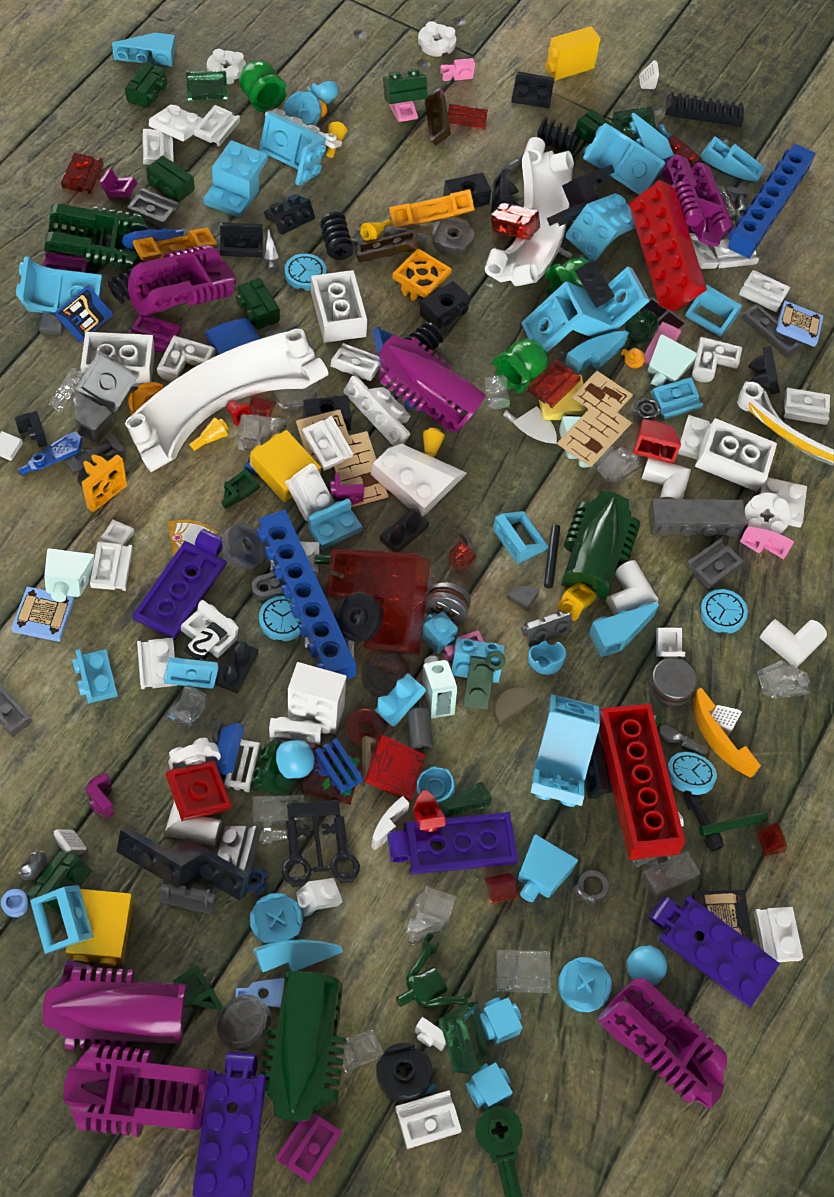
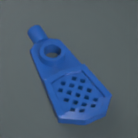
M162 228L158 231H155V229L135 231L124 235L122 243L129 250L136 251L132 243L133 240L153 237L154 241L172 239L183 236L185 230L175 231L174 229Z
M77 432L65 435L47 446V449L43 452L35 454L32 459L28 460L27 465L19 468L18 471L21 475L31 470L38 471L79 453L82 444L81 436Z

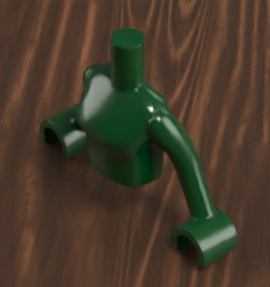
M431 933L427 934L422 944L423 951L406 976L408 991L396 997L397 1004L402 1007L415 999L424 1008L460 1004L464 1011H474L478 1001L470 1004L466 1000L471 997L472 992L468 991L464 996H440L447 992V986L439 972L434 967H431L418 974L429 955L435 953L440 945L439 943L430 945L428 942L433 939L434 935Z

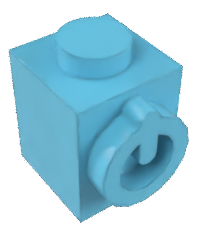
M443 611L439 614H430L422 622V638L436 654L456 642L458 628Z
M497 997L485 1004L486 1007L483 1009L482 1014L478 1015V1019L487 1040L492 1039L496 1045L520 1034L523 1028L519 1021L521 1014L515 1003L512 1004L509 997L503 1000Z
M484 1063L472 1071L474 1075L466 1083L472 1101L477 1108L483 1107L484 1110L503 1103L513 1093L508 1085L510 1079L503 1068L499 1069L496 1063L490 1066Z

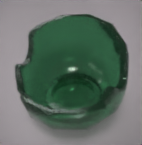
M646 309L644 312H637L626 321L625 331L628 332V338L632 341L646 343L657 333L659 321L656 314Z

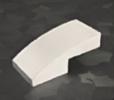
M403 796L387 810L379 821L372 837L371 847L374 850L388 841L387 835L396 829L394 823L408 813L409 802Z

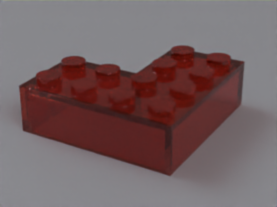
M332 548L329 570L344 575V578L329 575L326 596L341 601L344 597H349L353 593L362 592L373 596L384 609L383 621L379 631L371 641H364L363 648L379 652L420 654L431 559L416 553Z

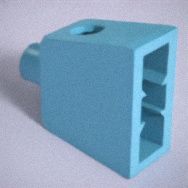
M535 834L517 878L525 884L520 892L521 897L529 902H534L539 893L549 898L571 874L578 859Z

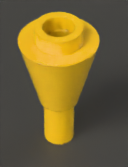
M339 121L330 123L328 125V133L335 135L337 140L342 141L348 132L346 126ZM328 147L326 155L333 158L336 148Z
M387 219L383 222L363 223L360 227V234L363 240L377 239L384 232L385 225L392 226V221Z
M214 417L200 434V437L191 442L189 446L195 452L204 444L228 436L227 431L229 428L222 419L218 420Z
M429 428L423 431L425 454L433 458L436 456L445 437L440 429Z

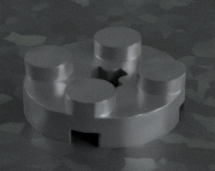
M447 217V220L442 222L439 220L434 225L432 234L433 245L437 250L457 256L464 255L465 251L473 244L474 231L469 227L470 224L466 220L459 217ZM454 233L456 234V237H451L449 235H452Z
M238 523L224 532L222 538L223 557L227 562L233 563L240 569L250 571L265 560L266 544L265 542H260L257 531L253 526L246 523Z

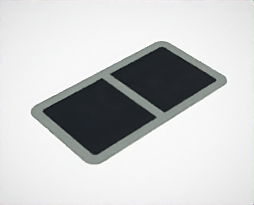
M650 297V301L637 312L657 328L660 327L662 322L679 330L687 326L686 321L671 310L659 306L658 301L653 297Z

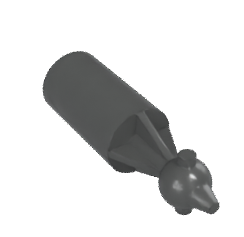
M419 699L407 712L410 746L420 753H427L433 750L429 710L425 708L421 699Z

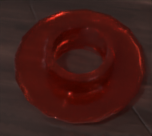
M357 710L350 715L346 722L347 735L353 742L362 745V738L364 736L378 740V737L384 735L385 732L384 720L373 710ZM362 722H369L373 728L370 731H363L358 725Z

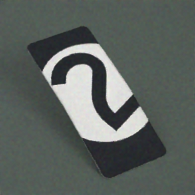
M212 622L183 651L194 660H200L227 634V631L215 622Z

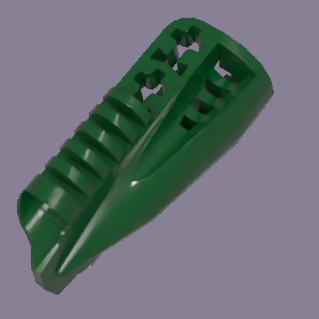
M56 203L51 206L49 229L45 238L44 250L47 253L54 252L63 255L86 257V262L90 263L91 258H94V264H98L100 259L102 260L101 265L104 266L106 261H110V267L114 266V262L117 263V268H121L122 264H125V269L128 270L133 268V264L136 265L144 261L141 260L137 251H131L123 245V237L135 231L147 230L141 214L133 213V217H129L130 212L128 211L123 216L122 210H118L117 214H114V209L112 208L107 213V207H102V211H98L99 206L96 205L94 210ZM62 224L67 225L66 229L62 228Z
M601 491L596 499L591 500L590 503L579 502L577 504L571 526L564 541L565 549L572 553L561 586L570 588L574 585V582L578 584L580 581L592 585L593 589H596L595 594L598 598L606 600L616 567H620L629 561L640 528V521L631 516L629 499L616 493Z
M290 971L286 972L284 976L285 981L277 1030L269 1029L267 1031V1036L276 1039L266 1040L265 1046L274 1048V1050H264V1057L272 1058V1061H263L262 1067L271 1069V1071H261V1075H266V1078L269 1079V1082H266L265 1094L273 1101L274 1117L291 1122L309 1121L314 1111L330 1105L333 1101H338L339 1091L330 1089V1086H340V1080L331 1078V1076H341L342 1070L333 1068V1065H343V1059L334 1057V1055H344L345 1051L344 1048L335 1046L345 1045L346 1038L337 1036L343 986L340 980L328 975Z

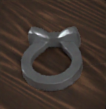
M590 870L580 876L572 892L592 908L595 906L596 901H600L605 897L609 884L602 873ZM587 877L598 878L603 885L602 892L588 896L583 891L584 880Z

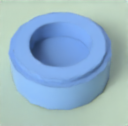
M11 889L3 895L1 907L8 916L19 917L28 910L29 899L23 890Z

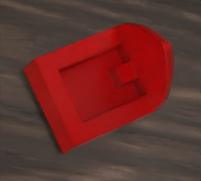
M424 789L414 804V820L420 830L430 832L437 830L438 827L446 826L445 816L440 810L435 797Z

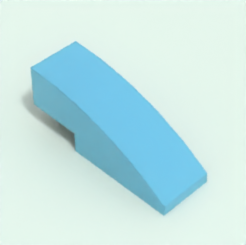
M716 136L707 144L700 155L701 159L720 171L752 182H757L765 170L762 164L739 146L734 144L730 148Z
M612 332L587 340L567 353L564 367L574 375H580L590 365L598 370L625 346L628 332Z
M305 939L285 940L253 948L257 964L262 972L285 963L288 970L298 971L343 952L342 947L337 944Z

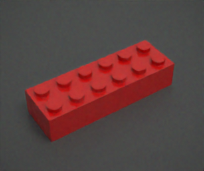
M659 180L628 204L658 304L675 312L705 292L707 288L675 187Z
M651 704L602 708L599 715V733L628 860L679 855L685 844V838Z

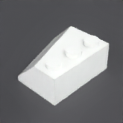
M401 443L388 448L373 463L370 475L410 510L412 508L418 509L421 516L424 517L467 473Z

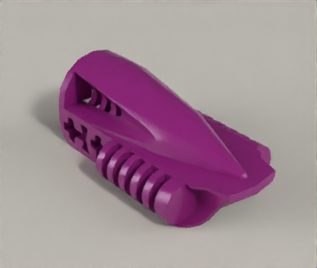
M678 154L674 155L663 167V180L665 183L675 187L686 224L690 226L698 240L707 245L718 247L722 236L728 235L734 226L712 171L708 165L700 162L691 168L686 157Z
M203 245L165 253L161 259L139 263L132 269L129 276L128 292L133 307L139 314L144 316L164 311L182 303L193 306L231 297L233 295V285L236 284V278L230 267L221 259L218 251L209 245Z
M396 335L391 336L383 344L379 352L382 362L379 374L380 383L385 387L389 383L391 385L389 388L391 392L396 389V396L399 397L402 394L404 395L402 398L404 402L407 399L410 400L408 403L410 407L413 404L416 405L415 411L418 412L421 409L448 431L457 432L477 410L486 394L465 378L450 370L451 365L448 364L445 367L443 365L445 361L442 359L439 362L437 354L434 357L431 356L433 352L431 349L426 352L424 350L426 345L423 344L420 347L418 345L420 341L416 337L409 340L402 339ZM456 405L460 406L458 410L454 409ZM463 410H466L467 413H466L465 416L463 417V416L461 415V412H462Z
M74 966L71 976L61 987L47 989L42 1007L43 1024L46 1027L57 1030L60 1035L65 1036V1049L76 1050L78 1039H80V1050H86L88 1039H90V1046L98 1044V1040H100V1044L104 1047L108 1045V1040H111L110 1046H113V1048L117 1047L118 1042L121 1041L123 1049L128 1047L129 1041L181 1044L183 1040V1008L186 1000L187 985L134 981V969H128L126 981H124V969L117 970L116 980H114V969L108 968L106 980H104V968H97L96 978L94 979V968L88 967L84 979V968Z
M643 978L634 979L611 1000L597 1021L617 1041L640 1056L646 1063H650V1067L654 1071L658 1069V1075L661 1078L666 1077L665 1082L669 1086L673 1084V1090L676 1093L681 1092L680 1097L686 1103L698 1101L708 1109L711 1108L721 1098L724 1088L723 1074L727 1065L726 1052L718 1044L714 1046V1040L711 1037L706 1038L707 1033L704 1030L699 1031L700 1026L697 1023L692 1024V1018L690 1016L685 1017V1012L682 1009L678 1010L649 981ZM625 997L629 1000L628 1003L622 1002Z
M92 1044L89 1050L80 1058L77 1065L69 1067L64 1082V1103L70 1105L75 1123H77V1129L82 1131H89L91 1129L93 1132H99L101 1130L102 1133L107 1134L111 1131L112 1134L119 1135L122 1133L124 1136H129L132 1133L133 1137H139L144 1124L199 1130L202 1127L209 1072L204 1069L153 1064L154 1054L152 1050H145L143 1052L142 1049H135L133 1051L132 1048L128 1047L123 1049V1047L119 1046L113 1048L110 1045L104 1047L101 1044Z

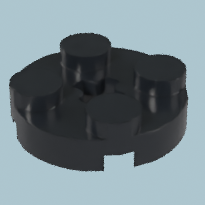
M356 592L349 597H344L338 603L334 617L344 638L354 642L371 641L382 625L384 609L373 596ZM362 611L363 619L356 624L357 619L354 618V615L356 613L360 614Z
M398 1043L388 1047L384 1051V1055L378 1060L376 1066L378 1085L390 1100L409 1101L418 1098L428 1091L432 1079V1064L429 1056L423 1050L421 1052L415 1048V1045L410 1043ZM405 1066L406 1070H411L412 1073H409L408 1077H402L397 1074L400 1072V1067Z

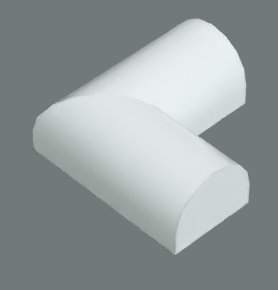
M174 335L157 367L158 375L168 382H173L180 377L186 363L198 366L214 358L215 348Z
M700 337L697 357L692 372L693 378L704 383L712 381L717 364L737 369L742 347Z
M648 457L642 479L663 485L659 499H683L691 469Z
M635 560L628 561L617 568L615 575L624 590L607 596L605 600L614 616L622 610L631 611L637 609L642 604L648 603L650 605L658 602V597Z
M775 619L767 626L759 638L792 666L797 668L825 640L827 632L819 622L810 620L794 635Z
M174 801L164 835L181 840L189 838L196 843L215 847L222 820L203 816L181 821Z

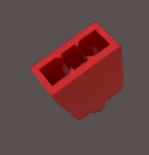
M643 419L635 438L633 454L674 464L681 447V442L672 426L659 423L657 420Z

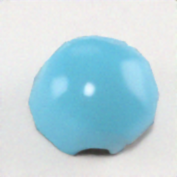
M326 81L320 85L313 83L312 88L307 87L308 92L313 93L326 104L334 101L339 93L338 85L334 81Z
M544 640L540 644L532 646L528 651V664L540 674H555L564 665L566 649L560 642L550 645Z
M291 740L280 744L277 749L276 762L284 777L288 779L302 778L307 776L313 769L315 758L309 744L302 740Z
M433 766L422 772L418 778L417 793L420 794L426 789L435 797L438 805H442L448 802L455 792L454 778L448 769Z
M651 945L636 948L631 952L627 960V973L632 980L643 978L655 986L662 981L667 973L666 957L659 949Z

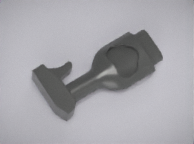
M727 187L724 192V198L729 199L730 204H733L734 201L738 202V208L735 211L736 221L738 222L740 216L744 215L747 208L745 198L749 191L744 188Z
M109 433L106 436L105 443L95 448H82L79 453L70 456L64 461L70 471L75 473L81 471L84 461L89 462L92 460L91 456L93 454L100 456L109 451L107 458L111 459L117 454L124 458L126 452L117 438Z

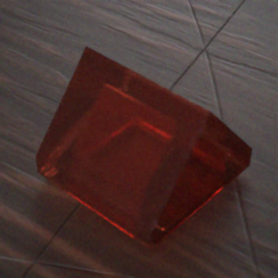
M251 395L249 404L250 415L269 420L277 401L258 395Z
M779 822L757 831L765 856L786 852L787 843Z
M511 873L485 878L491 904L517 899L516 880Z

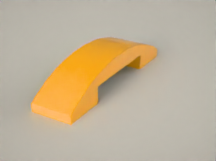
M469 189L451 193L440 198L389 207L393 227L402 228L462 215L474 211L471 190Z
M208 227L190 230L188 235L184 237L154 241L153 237L133 240L132 242L141 260L146 262L161 259L165 253L203 245H209L214 248L217 245Z
M702 688L697 689L692 699V707L696 722L705 740L728 765L750 778L753 777L761 765L746 746L737 750L711 715L716 706Z

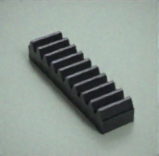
M671 92L666 100L665 115L741 127L744 119L743 103L736 106L734 101L729 105L727 100L723 103H720V99L713 102L712 98L705 101L704 97L697 100L696 95L690 99L689 94L682 97L681 93L675 96L674 92Z

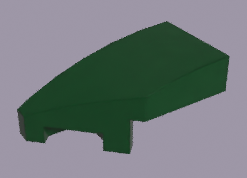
M246 468L230 481H225L224 498L221 504L226 509L244 500L261 488Z
M197 965L173 980V983L187 985L186 1004L219 1011L224 1008Z

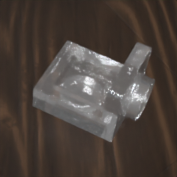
M507 376L485 377L484 393L486 394L487 408L502 409L509 407L510 398L507 392Z
M186 685L183 688L182 697L168 711L167 719L189 729L204 713L207 694Z
M373 1029L347 1037L345 1045L337 1046L345 1049L344 1055H337V1058L343 1059L342 1067L346 1074L351 1073L358 1066L380 1059L384 1055V1051Z

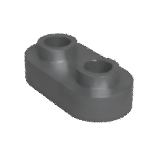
M274 572L256 577L252 582L253 596L262 601L276 596H283L282 580H277ZM263 588L267 589L266 592H261L260 590Z

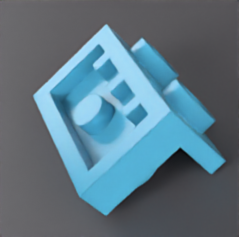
M349 499L337 501L331 507L322 511L318 510L308 518V530L315 541L319 542L321 550L362 532L363 526L351 510V501Z
M80 649L75 650L77 659L72 660L75 673H81L82 677L81 681H77L80 695H86L88 704L117 697L107 650L84 655L81 654Z

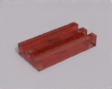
M449 104V123L485 129L488 110Z

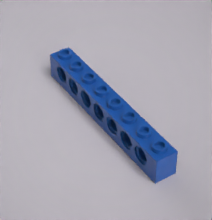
M795 143L790 150L786 149L782 161H778L774 171H771L767 182H764L761 186L760 194L756 193L752 200V205L749 204L744 215L740 216L736 228L733 227L730 231L728 249L750 259L810 169L816 154L815 152Z
M286 510L259 518V528L256 529L260 542H265L267 546L265 547L266 556L269 561L273 560L274 574L277 580H282V592L286 599L290 598L292 615L294 618H298L301 623L299 624L300 633L303 638L307 637L310 643L307 646L311 657H316L318 661L316 667L346 675V679L355 677L356 663ZM319 634H325L326 636H325V637H318L317 635H319ZM328 654H334V655H336V656H334V657H327L326 655H328Z

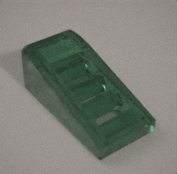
M479 782L440 802L438 806L444 816L489 807L492 796L485 784Z

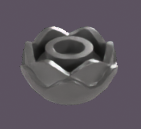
M642 398L634 404L633 414L639 422H642L643 419L657 420L660 415V407L656 401Z
M36 849L35 852L30 854L28 861L22 864L20 871L17 872L22 879L34 880L42 872L48 863L45 853Z

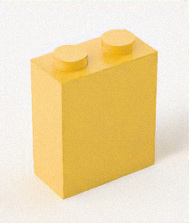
M592 26L551 38L545 68L547 73L555 78L554 81L595 68L601 38Z
M287 430L273 435L268 442L263 445H257L250 452V466L283 502L292 498L285 484L286 480L293 478V475L309 464H315L317 470L321 473V466Z
M80 889L94 938L67 947L66 954L68 959L74 962H83L86 965L89 962H97L100 966L108 968L116 967V964L123 965L134 904L132 894Z

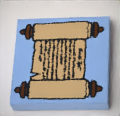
M784 301L776 332L815 347L819 339L823 315Z
M27 587L15 617L12 631L14 633L61 642L75 602L74 597L67 596L65 601L57 602L52 599L51 594L47 593L46 590Z

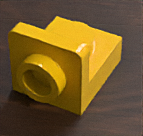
M580 581L579 584L576 583L566 590L557 608L566 614L571 613V619L576 621L582 611L596 600L597 595Z

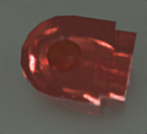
M463 541L458 542L449 552L450 564L459 570L466 569L477 560L475 553Z

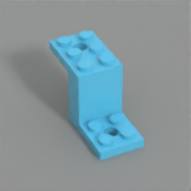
M626 267L608 284L615 297L604 305L596 308L585 289L566 281L526 317L521 324L528 338L538 341L548 352L572 330L592 338L615 332L650 300L634 270ZM626 293L625 300L621 302L622 294ZM549 322L548 329L544 331L545 324Z
M551 694L548 717L532 776L531 793H534L537 798L543 800L557 799L563 805L575 807V805L582 806L584 781L600 726L599 706Z

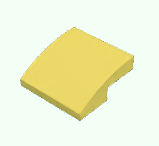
M581 375L557 376L536 382L535 386L543 420H562L563 416L584 415L589 410L572 398L583 385Z

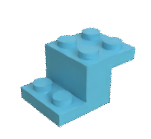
M231 140L212 166L213 185L203 198L204 205L241 219L259 192V173L268 161V154Z

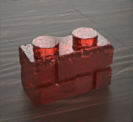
M501 203L491 215L492 229L496 233L530 240L540 228L539 211Z

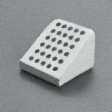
M653 61L639 75L642 89L656 88L659 77L657 61Z
M717 705L712 713V717L728 737L742 711Z
M62 829L54 831V837L62 851L78 857L87 850L75 831Z

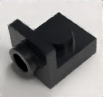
M37 411L15 417L19 433L29 431L31 440L36 439L39 448L48 445Z

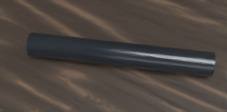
M559 525L551 526L544 587L553 588L561 528Z

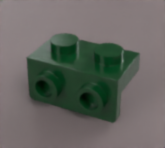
M276 740L264 745L259 754L261 760L251 778L253 781L251 790L256 792L262 789L284 800L289 796L294 778L288 779L284 777L278 768L276 754L277 749L283 742Z

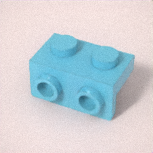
M457 638L451 669L453 676L468 678L471 656L486 658L492 651H500L504 654V646L496 643ZM497 656L492 657L491 663L494 665L499 664L500 658ZM501 669L494 671L492 682L499 683Z

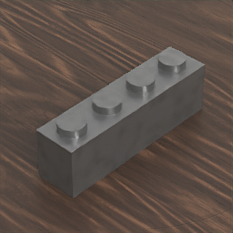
M653 499L648 510L651 534H659L661 536L727 535L734 537L741 535L746 525L743 500Z

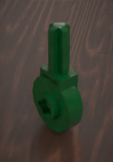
M493 1106L485 1110L478 1117L475 1125V1138L478 1145L486 1153L490 1154L491 1163H497L505 1197H522L514 1158H518L516 1147L520 1144L523 1135L522 1124L519 1117L511 1109L504 1106ZM496 1124H498L499 1128H504L505 1133L501 1135V1139H499L498 1135L492 1134V1129L496 1127Z

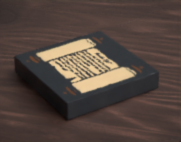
M745 890L694 891L692 893L694 900L751 942L753 941ZM697 931L698 940L702 941L704 935L701 931Z

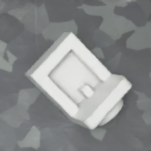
M656 628V657H664V659L684 657L685 652H682V628Z
M334 878L308 881L296 892L297 901L304 916H310L318 909L337 907L343 902Z
M422 1017L416 1025L414 1033L418 1035L417 1039L428 1047L433 1045L442 1051L446 1044L451 1047L459 1035V1032L456 1031L459 1022L453 1020L447 1031L444 1032Z

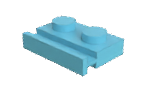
M691 377L653 388L650 392L653 400L660 407L662 420L701 409L703 406Z

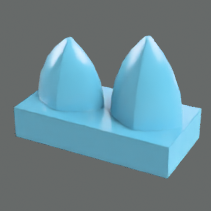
M168 657L163 677L164 684L213 689L219 668L217 662L205 661L202 658L200 660Z
M407 673L403 679L397 680L396 687L388 696L378 697V707L375 711L391 726L395 727L427 690Z

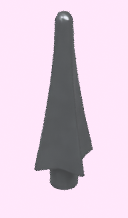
M267 229L264 269L274 273L279 269V257L273 242L272 231Z

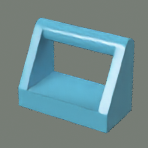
M706 284L707 290L696 297L686 312L685 317L721 338L737 319L742 305ZM701 305L726 321L720 328L695 313V311Z
M524 511L503 513L495 517L493 530L516 564L536 556L549 548ZM520 521L535 544L525 545L512 525Z
M79 885L62 887L30 900L45 954L94 938ZM54 899L58 900L68 939L56 944L53 943L43 907L44 902Z

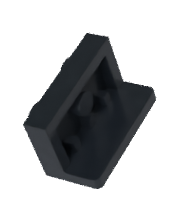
M298 194L289 196L282 203H274L269 209L263 211L267 220L276 223L278 232L281 235L315 219L310 199Z
M220 223V256L262 258V224Z

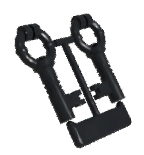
M325 800L288 803L286 828L290 856L284 862L281 871L286 882L292 888L303 887L310 880L312 871L331 870L334 877L341 884L353 883L359 874L360 864L357 858L348 851L344 817L340 814L339 801ZM312 816L318 867H313L312 869L309 862L300 855L298 837L301 835L310 836L311 831L307 832L310 829V825H305L303 828L297 826L296 820H293L294 818ZM317 816H336L334 824L331 826L329 824H322V829H325L322 832L323 835L332 833L336 834L338 853L332 859L331 867L323 866ZM350 860L353 863V872H338L337 864L339 861ZM301 863L305 868V875L290 877L289 866Z

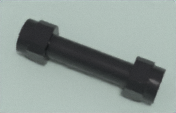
M692 792L683 797L688 810H693L700 826L711 824L701 806L703 803L701 796L691 794ZM720 833L707 835L704 841L711 852H715L725 846Z

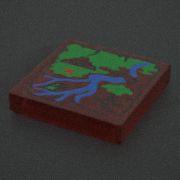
M315 744L313 750L315 758L314 767L305 777L302 793L329 800H338L340 803L351 805L356 786L342 794L339 792L315 755V750L317 748L321 749L324 746ZM333 749L334 753L340 760L341 764L343 765L351 779L354 780V777L344 764L343 760L341 759L337 751ZM346 752L360 773L362 756ZM325 753L324 756L343 785L347 784L328 753Z

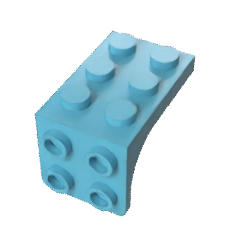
M270 111L266 113L259 151L297 169L295 184L301 186L319 175L322 168L320 164L321 158L326 151V137Z
M607 123L598 128L594 141L586 147L583 157L584 160L599 169L612 165L615 173L610 176L638 195L656 182L667 163Z
M616 193L586 204L567 231L566 238L588 259L598 260L614 239L636 228L629 205L621 195Z
M27 256L24 257V262L20 263L19 274L21 276V283L17 284L16 296L19 297L27 311L39 313L44 311L55 314L56 311L87 286L99 298L101 297L103 276L100 274L47 268L33 262Z

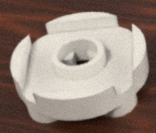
M432 21L428 22L419 32L418 45L422 47L424 53L430 56L439 57L442 56V53L446 52L450 54L456 46L455 29Z
M215 49L213 55L207 60L208 75L210 74L212 80L220 84L234 83V80L239 78L243 66L246 65L244 55L240 52Z
M761 493L756 495L744 508L745 526L766 529L781 534L789 525L790 509L788 503L776 494ZM766 510L773 514V518H770L768 522H765L764 518L760 517V514Z
M199 738L192 745L171 750L169 752L170 759L168 764L170 770L210 762L216 758L219 761L221 755L215 743L209 742L208 738Z

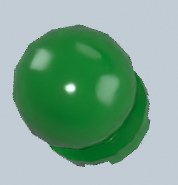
M262 60L250 61L243 66L239 76V84L242 92L249 97L252 106L257 111L263 113L271 107L274 109L278 108L287 97L285 92L287 84L277 75L274 67L267 61Z
M574 258L565 262L563 266L555 264L548 267L545 272V279L549 278L551 287L547 289L549 295L553 294L566 281L585 289L574 270L583 266L589 260Z
M527 338L513 343L507 352H502L494 358L492 365H496L498 371L495 373V376L507 390L512 388L516 390L517 394L523 392L529 387L530 382L540 378L547 369L548 354L544 346L536 340Z

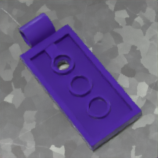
M202 529L196 537L195 545L184 541L133 613V620L176 640L181 633V625L193 615L198 608V603L204 599L227 565L226 560L217 557L223 549L222 537ZM190 571L197 573L195 576H188Z
M510 812L445 818L446 826L438 827L437 830L430 832L420 830L415 821L406 822L403 825L404 831H394L387 835L390 861L401 863L410 860V875L513 865L518 862ZM440 843L442 848L434 850L432 844Z
M689 895L686 897L682 907L672 899L663 896L648 917L655 925L665 930L658 938L660 942L748 1008L752 1007L780 965L777 960ZM696 931L703 933L704 938L702 941L695 939L694 934Z
M228 1052L225 1059V1074L209 1070L193 1197H252L267 1080L266 1075L259 1074V1077L255 1076L258 1067L257 1054ZM232 1102H236L238 1105L235 1113L228 1111V1106Z

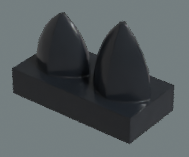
M504 169L493 181L491 212L497 215L502 209L511 211L521 209L516 200L509 196L517 194L519 191L510 181V172Z
M771 346L762 348L764 355L756 357L748 367L755 371L767 372L755 376L749 382L758 383L764 389L770 388L771 394L780 393Z
M412 508L380 535V541L395 554H398L429 527V522L421 516L418 509Z
M236 641L215 680V685L238 694L258 656V649L249 646L245 641Z
M596 742L585 777V786L589 799H597L604 793L613 792L609 774L606 772L607 764L601 743Z

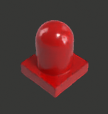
M234 400L227 403L226 409L232 415L235 426L251 418L249 406L246 402L242 405Z

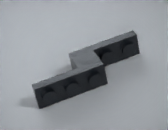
M613 166L604 167L562 185L571 208L548 217L549 226L558 223L560 227L576 220L586 204L599 200L594 185L609 180L608 176L615 173Z
M128 826L120 830L116 852L174 887L179 888L196 876H199L238 900L246 896L250 874L189 838L167 850Z

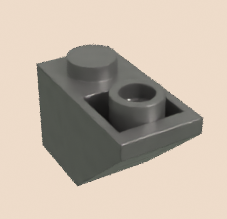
M74 391L72 396L78 432L97 444L114 426L112 412L106 406H100L93 402L90 397Z

